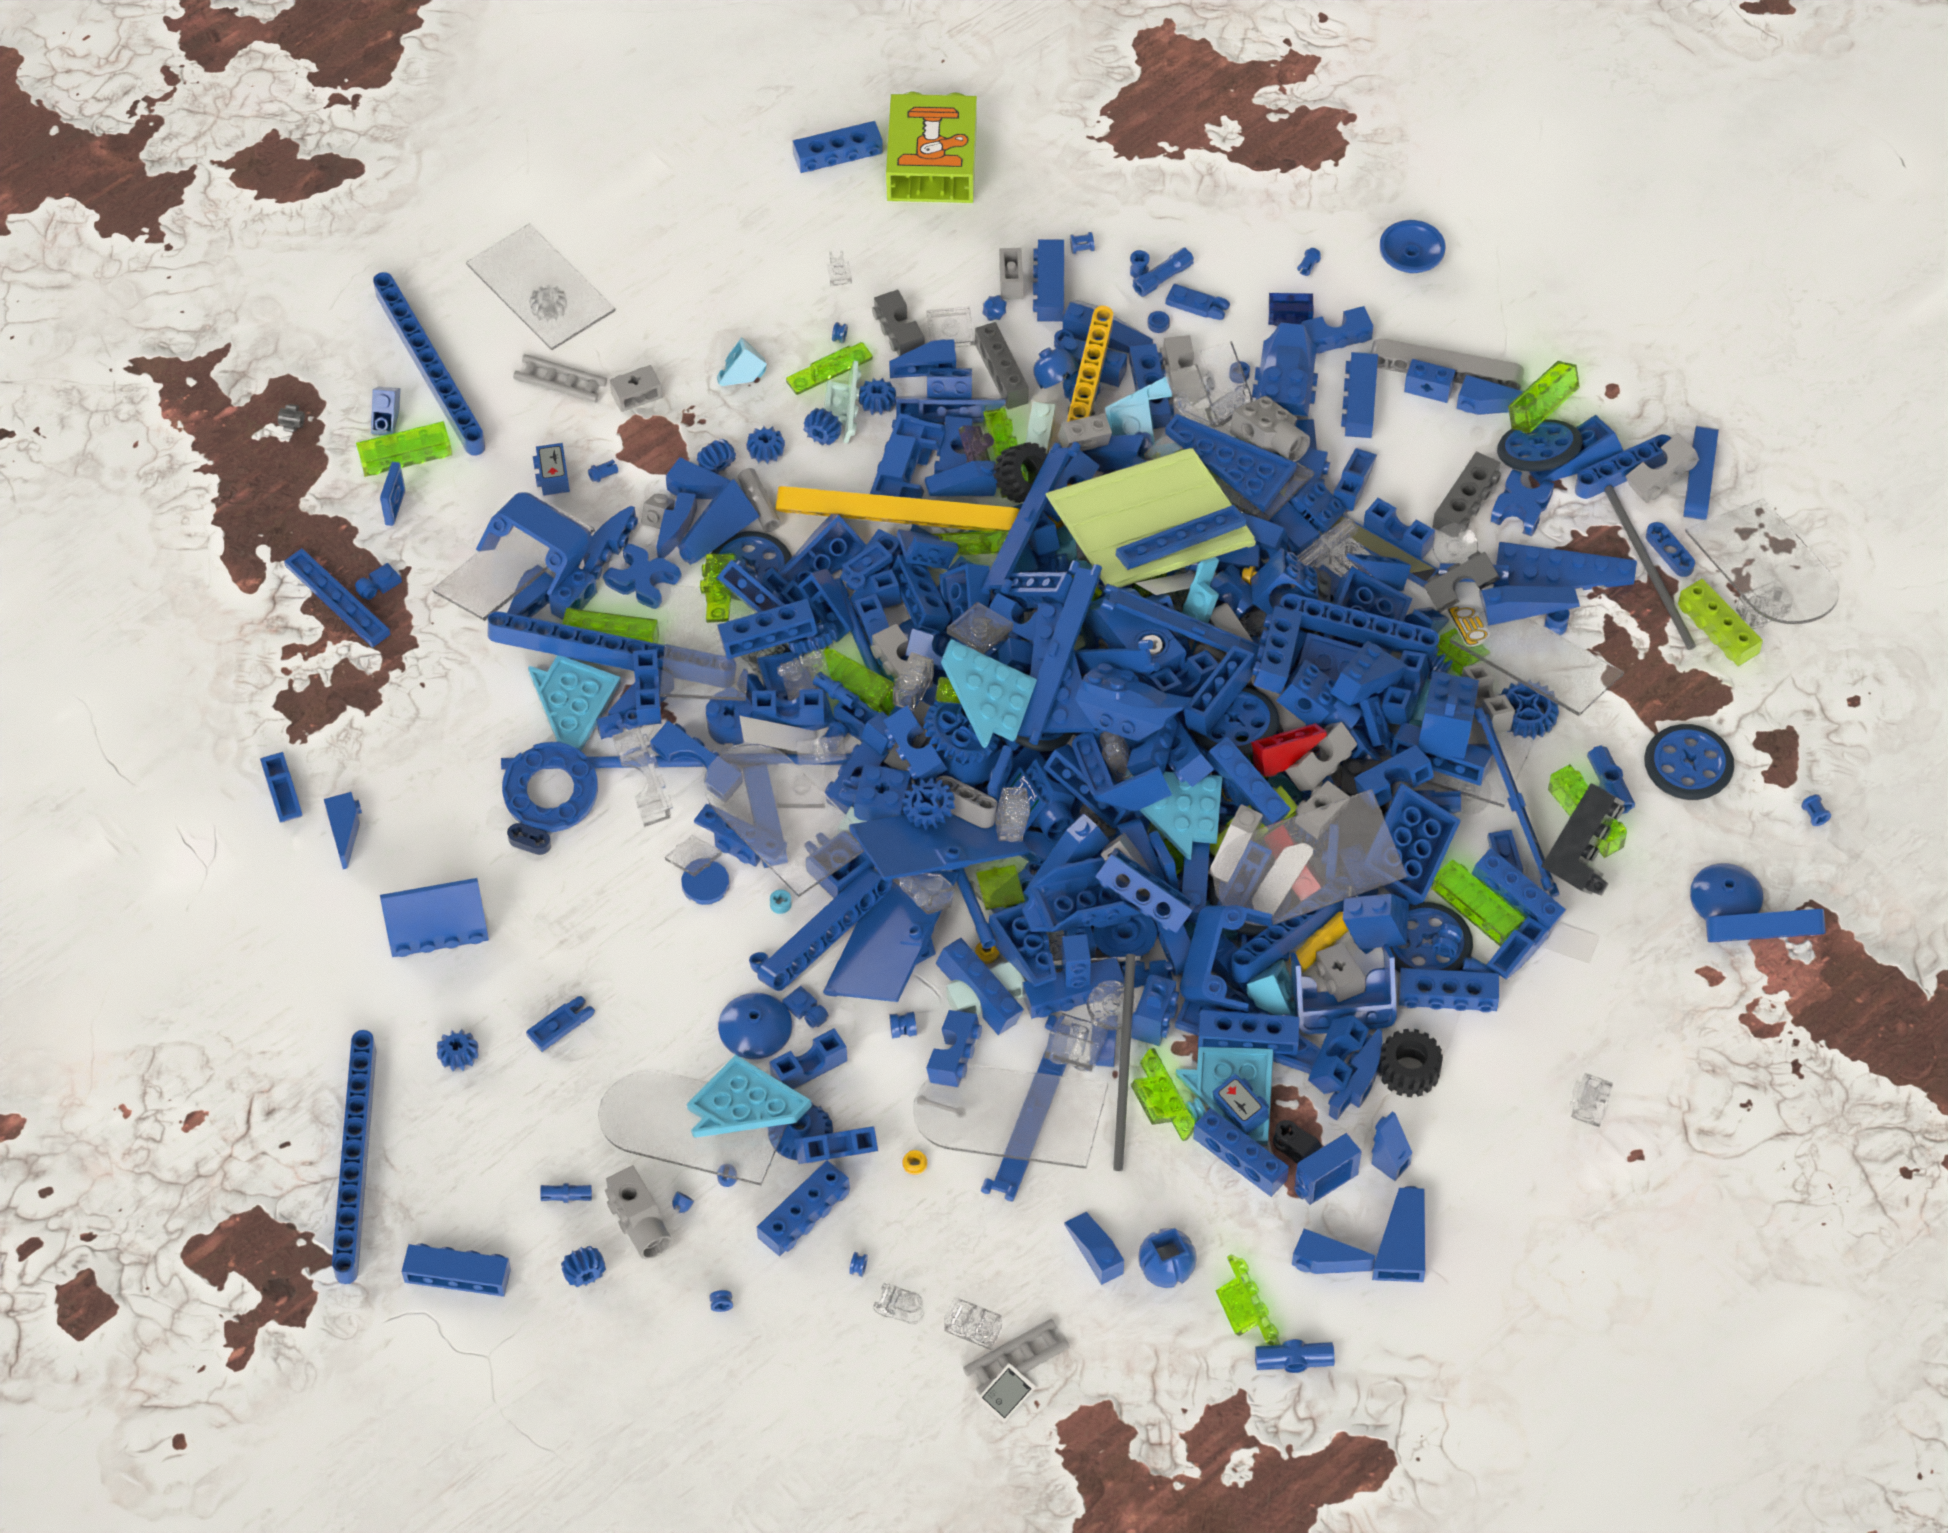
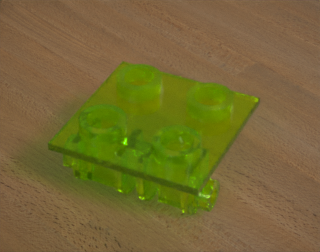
M1456 628L1439 636L1437 656L1445 653L1444 662L1452 659V670L1459 676H1462L1463 667L1473 665L1490 656V653L1482 645L1467 646Z

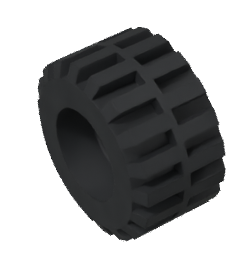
M1026 442L1009 447L1001 452V455L996 458L998 463L994 464L996 473L993 475L994 479H997L998 482L996 486L1001 488L1000 493L1003 496L1007 495V499L1010 501L1014 500L1015 503H1024L1048 455L1046 454V449L1039 447L1037 443L1031 444V442ZM1022 464L1027 469L1028 482L1024 479L1022 475Z
M1403 1029V1033L1396 1031L1393 1033V1037L1388 1036L1386 1042L1381 1047L1378 1070L1379 1076H1382V1083L1384 1085L1388 1084L1387 1089L1391 1092L1396 1090V1095L1402 1096L1403 1093L1411 1098L1413 1094H1416L1417 1097L1423 1096V1091L1429 1093L1432 1090V1086L1435 1087L1438 1083L1443 1061L1442 1049L1440 1045L1436 1046L1437 1040L1434 1037L1430 1039L1429 1034L1426 1032L1423 1034L1419 1033L1418 1029H1414V1032H1409V1029ZM1410 1057L1420 1061L1423 1066L1414 1069L1406 1068L1398 1060Z

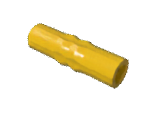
M1338 912L1295 952L1301 965V973H1304L1316 962V952L1334 946L1349 931L1343 921V912Z

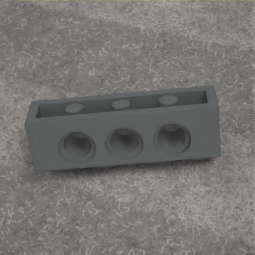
M992 322L976 327L975 346L1001 398H1005L1007 410L1028 404L1029 386L997 323Z
M1476 451L1434 513L1432 528L1456 539L1462 531L1465 532L1470 524L1471 516L1477 515L1481 501L1487 500L1491 492V486L1493 484L1496 485L1500 480L1502 474L1499 472L1501 462Z

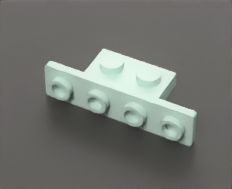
M855 360L849 372L848 385L827 381L824 408L828 412L832 411L834 416H839L838 421L843 423V443H848L850 436L855 435L857 423L853 422V418H856L858 412V405H855V401L858 400L860 388L856 387V383L860 381L861 370H858V361Z

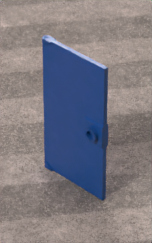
M999 804L994 825L989 828L978 827L952 814V817H945V824L938 822L937 828H934L933 824H931L927 830H925L923 824L918 828L915 827L914 822L910 823L905 815L849 825L851 834L857 839L884 881L939 870H954L968 867L971 864L1029 854L1028 847L1001 811Z
M939 870L892 879V888L889 893L857 921L823 993L833 997L844 996L898 1002L923 949L926 948L931 938L934 926L959 876L958 872Z

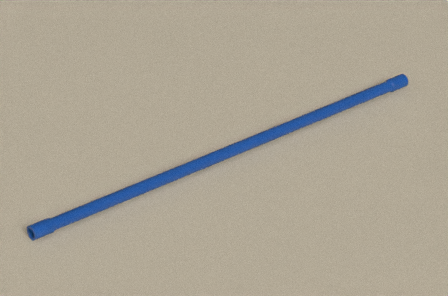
M836 578L835 581L841 589L853 626L851 630L852 636L885 714L889 717L892 715L895 705L851 604L843 580ZM917 778L914 782L915 785L919 786L920 780ZM964 868L952 870V872H958L959 874L956 882L972 917L982 947L986 949L993 947L996 944L995 937L990 925L986 922Z

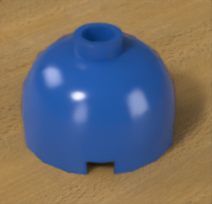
M1048 347L1038 354L1040 358L1034 364L1033 375L1039 387L1047 389L1063 381V377L1067 375V372L1072 375L1079 368V365L1068 351L1060 348L1051 350Z

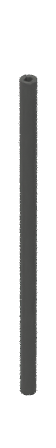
M1612 485L1605 487L1604 491L1684 644L1688 650L1694 649L1696 644Z
M1134 954L1126 955L1114 1171H1123L1136 962V955Z

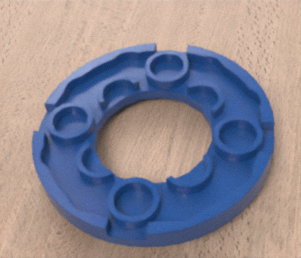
M543 742L533 745V748L522 754L520 752L514 757L504 773L502 793L506 807L516 821L545 832H558L575 826L590 813L598 795V779L595 768L587 756L579 749L560 742ZM559 768L566 771L574 783L573 793L567 802L555 808H543L532 802L528 796L527 787L531 777L539 770Z

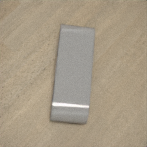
M940 776L936 779L935 784L942 780L944 786L948 785L951 792H953L956 807L955 809H950L952 814L981 828H989L994 825L998 805L996 799L950 776Z

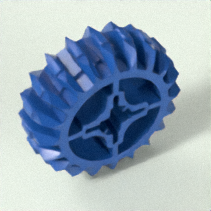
M1530 680L1527 684L1519 681L1517 686L1511 683L1509 688H1504L1502 693L1499 694V696L1505 694L1515 710L1511 729L1506 731V734L1513 732L1514 739L1520 735L1523 740L1530 736L1534 741L1536 735L1543 738L1545 732L1550 733L1552 726L1556 725L1559 715L1558 700H1554V693H1548L1547 687L1541 689L1539 683L1531 685ZM1538 706H1540L1543 709L1545 714L1540 712L1541 709Z

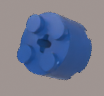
M727 689L715 695L706 704L708 733L715 742L721 745L733 743V746L745 742L739 716L753 718L752 703L745 695L737 692L735 689Z

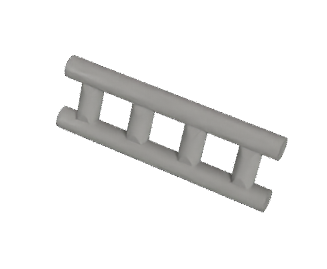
M526 354L522 358V362L527 364L523 372L515 371L513 374V379L597 403L599 398L598 394L593 393L597 385L606 386L607 384L606 377ZM536 367L548 370L544 378L532 375ZM556 373L568 376L564 384L552 381ZM577 379L589 382L585 390L573 387Z
M1049 1319L964 1366L963 1371L966 1376H970L973 1373L977 1375L982 1385L976 1387V1390L981 1395L996 1378L991 1379L984 1369L989 1364L998 1361L1002 1369H1004L1009 1363L1011 1364L1006 1355L1019 1348L1027 1360L1014 1366V1368L1023 1374L1070 1348V1345L1066 1339L1057 1342L1050 1332L1056 1328V1324L1053 1319ZM1042 1336L1049 1348L1035 1354L1028 1343Z

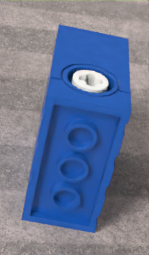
M1121 587V589L1140 596L1135 589ZM1109 594L1095 602L1091 601L1082 625V637L1089 650L1097 649L1102 645L1106 649L1139 648L1138 642L1140 640H1152L1153 648L1149 650L1153 662H1159L1160 664L1159 671L1169 667L1174 674H1177L1185 667L1186 651L1167 628L1116 607L1112 611L1100 607L1103 598L1108 600ZM1158 671L1136 672L1134 675L1138 677L1139 682L1147 684L1149 675Z

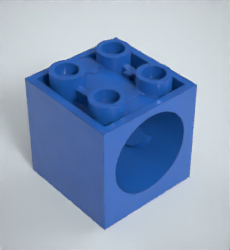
M1282 548L1251 578L1252 603L1265 613L1272 614L1274 607H1279L1281 598L1288 593L1316 600L1319 598L1317 572L1310 565L1303 564L1294 553H1288ZM1281 584L1296 585V587L1287 590L1276 588Z

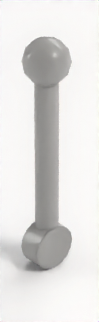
M923 1095L917 1098L919 1105L927 1104L956 1113V1116L959 1118L966 1115L964 1107L954 1108L928 1100Z

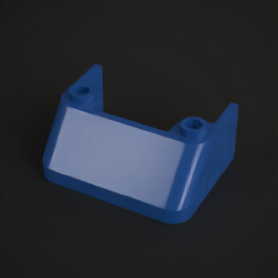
M520 492L515 494L491 518L476 550L479 552L495 550L501 537L507 536L513 526L550 548L545 562L547 567L556 573L546 593L551 596L576 566H580L591 544L592 536L587 528L528 492Z
M1096 729V732L1082 733L1073 740V750L1094 800L1124 810L1138 811L1171 796L1172 793L1159 766L1126 781L1119 782L1114 768L1123 765L1128 760L1129 753L1127 748L1143 742L1142 739L1135 741Z
M1237 905L1204 907L1198 915L1180 983L1181 996L1186 1001L1229 1012L1241 1011L1243 1013H1250L1249 1004L1225 998L1227 993L1226 982L1219 976L1211 975V970L1222 928L1238 930L1244 925L1245 921L1273 927L1272 914Z
M1383 945L1384 968H1376L1367 973L1365 977V992L1338 1002L1335 996L1329 994L1328 991L1317 992L1315 980L1309 975H1301V965L1295 952L1290 953L1292 991L1296 1016L1300 1017L1299 1028L1301 1031L1308 1035L1324 1034L1328 1032L1332 1020L1354 1015L1368 1029L1392 1026L1397 1018L1395 960L1389 945Z

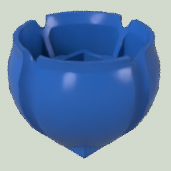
M1176 1228L1159 1229L1158 1233H1150L1143 1240L1139 1249L1138 1260L1139 1266L1148 1281L1158 1287L1173 1288L1178 1281L1183 1284L1193 1273L1197 1254L1192 1241L1186 1234ZM1170 1243L1175 1244L1179 1254L1162 1261L1156 1249Z

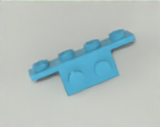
M1216 557L1203 560L1198 564L1195 578L1190 585L1187 600L1183 605V614L1205 623H1209L1219 596L1210 587L1219 562Z

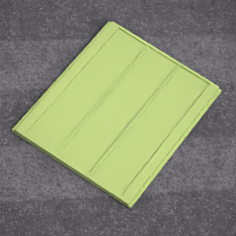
M1193 448L1046 493V497L1091 565L1097 564L1102 567L1100 578L1105 586L1110 584L1120 588L1244 547L1249 548L1255 546L1256 543L1255 537L1245 524L1244 527L1127 570L1115 556L1116 549L1232 506Z

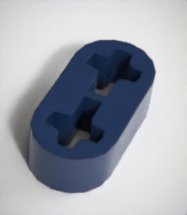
M515 823L507 830L508 841L516 848L536 855L546 854L551 849L550 836L545 831L522 823ZM519 833H522L523 835H519L517 838H514V835H518ZM541 840H544V843H540L539 846L536 845V842L539 843Z

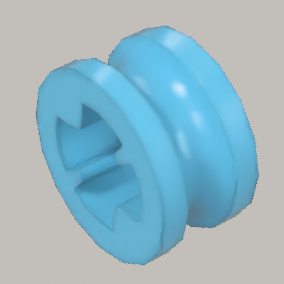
M785 890L772 892L770 895L771 910L777 914H783L790 910L792 904L791 895ZM780 899H784V901H782L781 904H777V901H780Z
M1195 1098L1193 1103L1190 1101L1185 1103L1188 1116L1193 1123H1196L1198 1118H1201L1206 1113L1199 1098Z

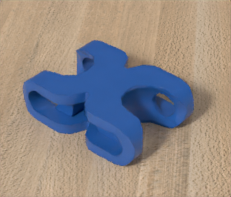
M1512 469L1505 482L1504 493L1500 494L1495 502L1490 522L1501 525L1508 517H1518L1524 523L1522 533L1533 536L1539 525L1541 512L1546 510L1552 497L1554 483L1544 480L1537 488H1527L1521 483L1522 472Z
M627 544L623 549V558L630 567L624 570L611 567L604 573L603 580L609 588L620 594L629 595L636 591V599L639 603L652 609H657L662 603V596L660 591L654 586L658 583L675 585L681 579L682 573L678 566L668 560L655 558L649 561L647 550L634 544Z
M1231 564L1227 566L1224 572H1219L1212 579L1210 587L1219 594L1218 599L1227 603L1238 620H1241L1256 605L1252 603L1251 585L1240 577V570Z

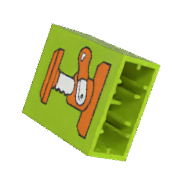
M914 91L904 94H891L886 163L887 201L973 203L977 96H965L957 92L947 95H922Z

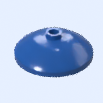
M1404 220L1392 224L1383 232L1380 238L1379 249L1382 258L1394 269L1406 273H1422L1435 268L1442 261L1445 255L1446 244L1444 237L1434 226L1423 221Z
M1718 863L1705 867L1694 877L1690 888V900L1695 911L1704 920L1706 917L1753 914L1759 913L1761 910L1763 890L1757 878L1745 868L1735 864Z
M748 993L733 999L724 1007L719 1017L718 1031L722 1043L733 1054L746 1059H763L776 1054L786 1045L792 1032V1019L787 1007L776 997L764 993ZM751 1016H758V1018H756V1019H752V1018H750V1017H751Z

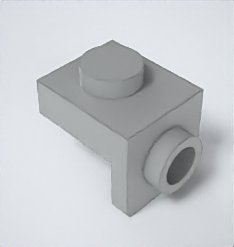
M653 494L644 502L641 523L660 529L664 510H673L675 500L668 498L665 494Z

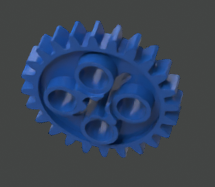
M950 695L948 700L944 696L940 702L936 700L933 706L929 707L924 718L925 724L923 728L927 729L925 736L932 737L929 744H937L938 746L935 751L943 750V757L951 755L953 762L960 758L962 764L965 763L966 759L971 764H974L975 760L981 763L984 758L988 759L994 753L1000 741L999 735L992 733L987 747H982L959 699L956 700L953 695Z

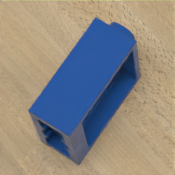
M1347 1133L1297 1163L1294 1189L1298 1197L1302 1200L1305 1199L1309 1205L1358 1175L1362 1151Z

